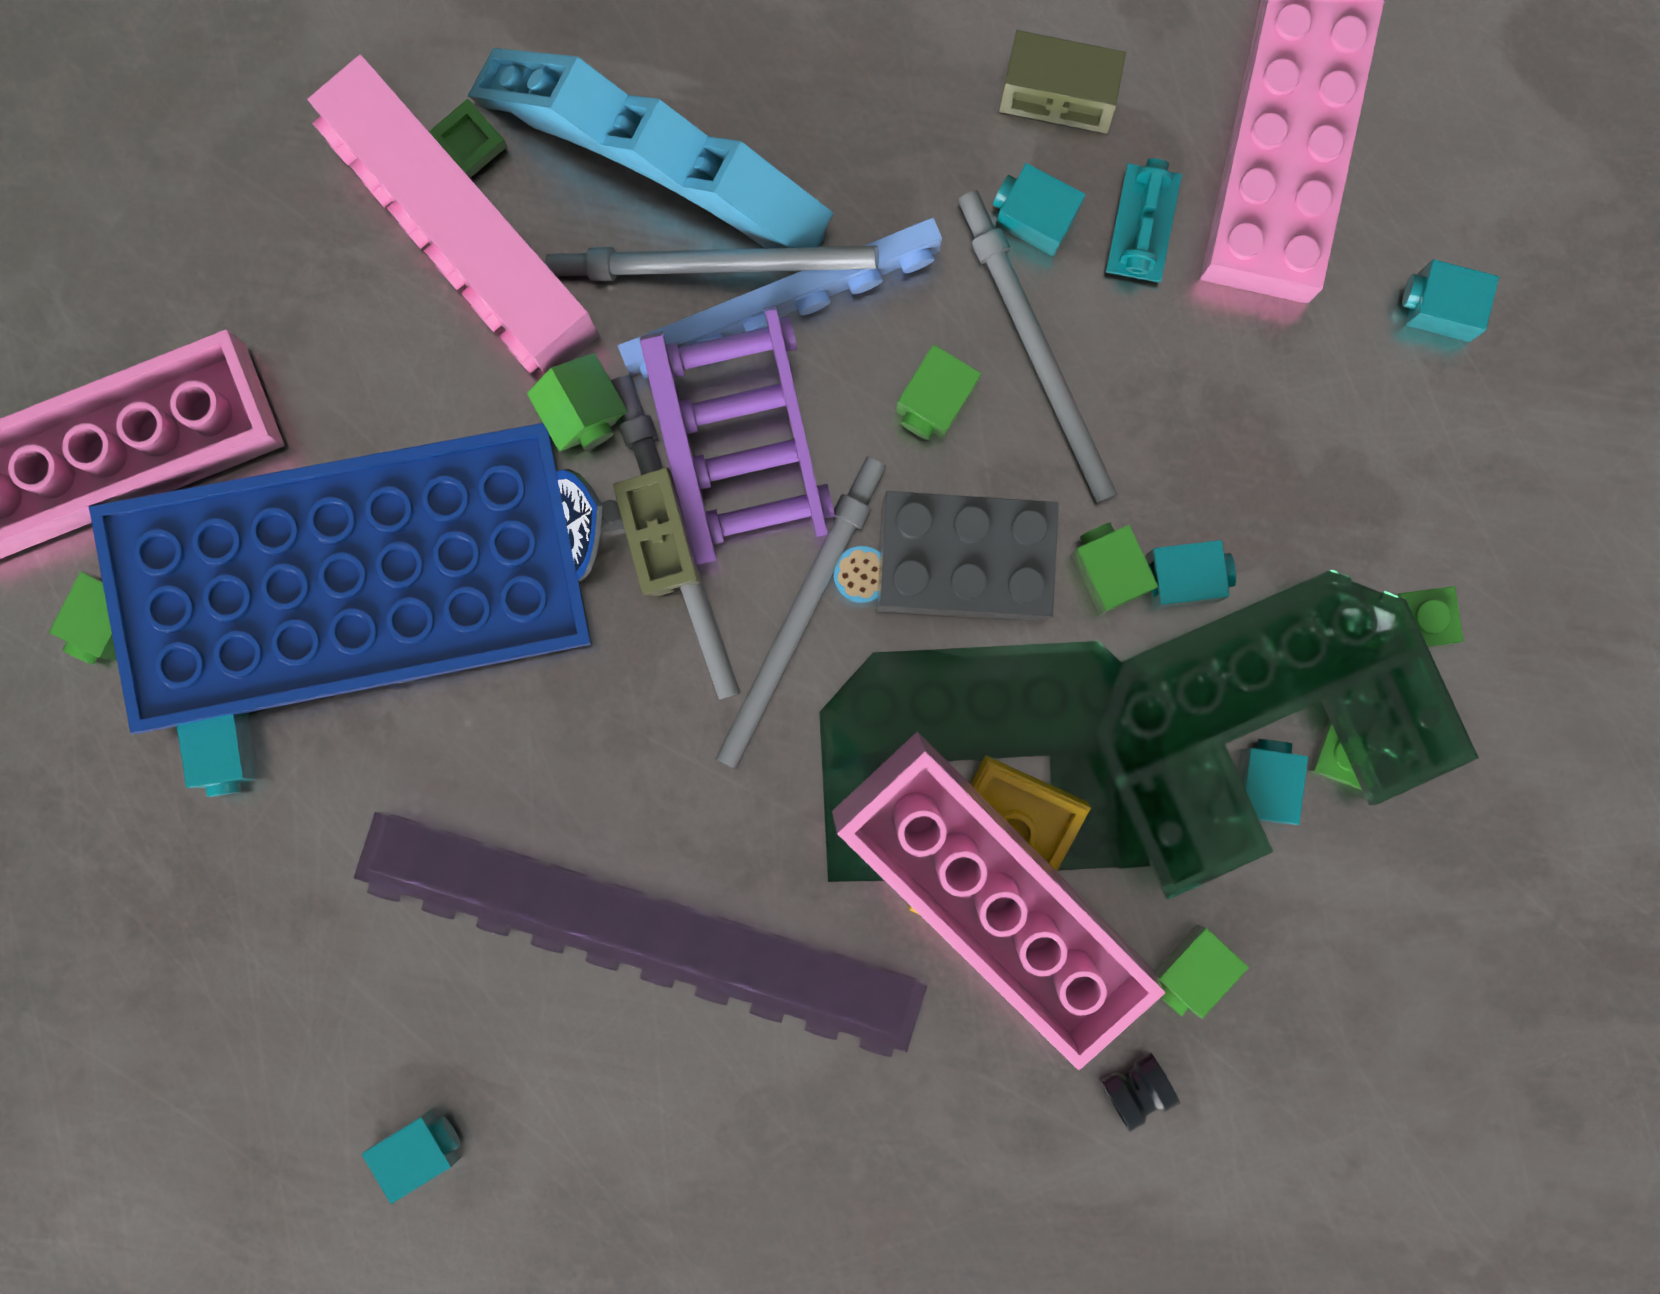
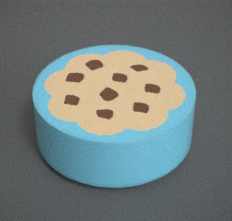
M856 546L842 553L833 575L836 588L843 597L856 603H867L877 599L879 551L867 546Z

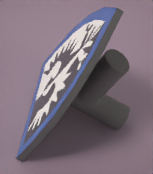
M571 469L556 471L577 579L580 583L590 573L596 559L601 532L624 529L617 501L607 500L601 503L591 485L580 473Z

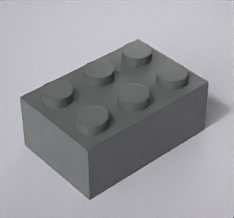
M886 491L882 501L876 611L1045 622L1053 617L1059 502Z

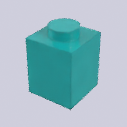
M1025 163L1017 179L1009 174L1007 175L994 199L993 205L1000 208L995 226L1054 257L1077 216L1086 194Z
M1433 259L1418 274L1412 273L1407 282L1402 300V306L1409 308L1405 326L1467 342L1473 341L1487 330L1500 276Z
M1222 540L1153 548L1146 554L1147 563L1158 584V587L1151 591L1153 610L1220 602L1230 597L1229 587H1235L1236 585L1234 558L1231 553L1224 554Z
M248 712L177 726L186 788H205L206 797L208 798L242 792L241 781L258 779Z
M1258 739L1257 749H1240L1232 816L1300 825L1308 756L1292 754L1293 743L1268 739Z
M431 1109L372 1145L361 1155L390 1204H393L451 1168L461 1158L456 1150L461 1144L451 1123L445 1117L438 1119Z

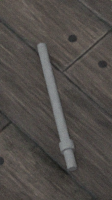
M978 190L963 195L958 199V202L975 237L971 242L980 263H987L1097 504L1104 502L1118 494L1007 255V252L1011 250L1002 228L995 229Z
M878 246L616 252L614 247H590L587 253L547 254L545 264L555 276H588L591 281H614L617 275L878 269L879 250Z
M624 375L611 380L627 409V412L622 416L623 423L619 425L626 448L633 449L641 475L663 469L653 441L658 438L651 415H644L631 375ZM703 583L681 586L680 588L718 699L722 700L739 694L740 690Z
M866 457L848 494H841L834 508L835 520L715 758L716 760L736 769L834 573L842 553H844L855 529H862L871 511V508L867 505L886 469V465L871 457Z

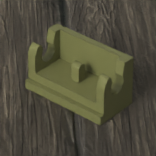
M1016 30L999 112L1107 134L1117 105L1126 52Z
M663 468L613 483L642 595L661 596L674 592V588L702 583L700 572L695 565L670 469Z

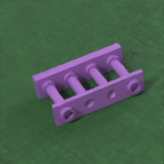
M775 305L764 308L768 327L682 347H678L677 342L666 344L663 331L640 337L641 349L695 565L715 561L716 550L714 545L723 543L724 536L811 516L814 531L818 537L828 534L824 519L835 517L828 484L818 486L816 484L787 357V352L797 350L790 316L779 318ZM773 349L780 379L779 384L697 403H691L690 398L679 400L674 378L685 376L684 370ZM786 406L793 439L705 459L704 454L693 456L688 434L698 432L697 426ZM799 462L806 494L718 514L717 509L706 511L701 490L711 488V481Z

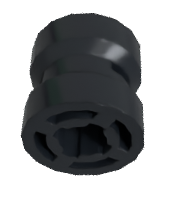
M1151 1052L1136 1060L1134 1068L1127 1073L1120 1074L1115 1072L1101 1080L1108 1097L1129 1132L1145 1124L1147 1115L1156 1110L1166 1112L1180 1104L1170 1081Z

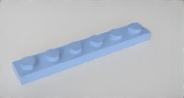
M930 218L864 245L878 246V269L800 271L645 335L663 331L666 344L677 342L678 347L744 331L768 327L764 313L765 307L775 305L778 317L798 310L800 315L814 313L831 303L829 297L847 289H850L852 294H859L878 286L883 281L881 276L891 271L902 268L904 273H911L928 266L935 260L933 254L940 252L941 234L934 218ZM640 337L617 345L631 377L641 373L644 379H648Z

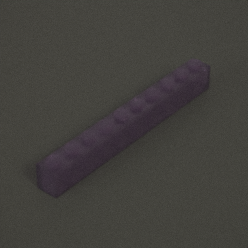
M387 811L374 813L354 875V879L369 883L367 893L394 902H400L402 894L424 900L421 910L448 919H454L457 911L478 917L476 927L484 931L509 936L510 930L513 928L533 935L530 944L541 949L563 954L566 945L587 952L585 961L590 964L618 971L620 962L642 969L640 979L667 988H672L675 980L697 986L694 995L701 999L721 1005H727L729 997L751 1003L749 1013L780 1023L783 1020L784 1014L806 1021L804 1030L833 1040H837L839 1031L861 1038L860 1048L886 1057H892L894 1049L904 1052L908 1051L928 986L923 979Z

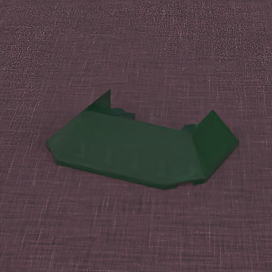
M1329 570L1122 661L1094 740L1166 900L1273 852L1225 745L1244 735L1322 701L1369 806L1380 804L1479 758L1406 599L1386 591L1378 592L1353 582V578Z
M1099 641L873 652L819 712L828 882L885 881L837 834L832 811L917 731L947 762L983 760L985 755L995 760L1047 757L1049 784L1088 801L1091 807L1058 870L1125 869L1168 864L1158 694Z

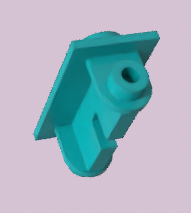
M1158 158L1147 159L1146 167L1127 163L1106 272L1161 283L1182 174L1168 171L1169 162Z

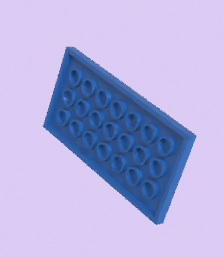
M543 423L89 506L131 734L151 732L233 714L237 715L591 645L549 433Z

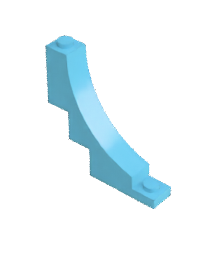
M493 48L468 94L469 98L483 108L511 112L534 129L580 145L654 180L727 222L764 248L819 247L824 238V231L834 214L742 141L707 136L662 100L628 95L577 56Z

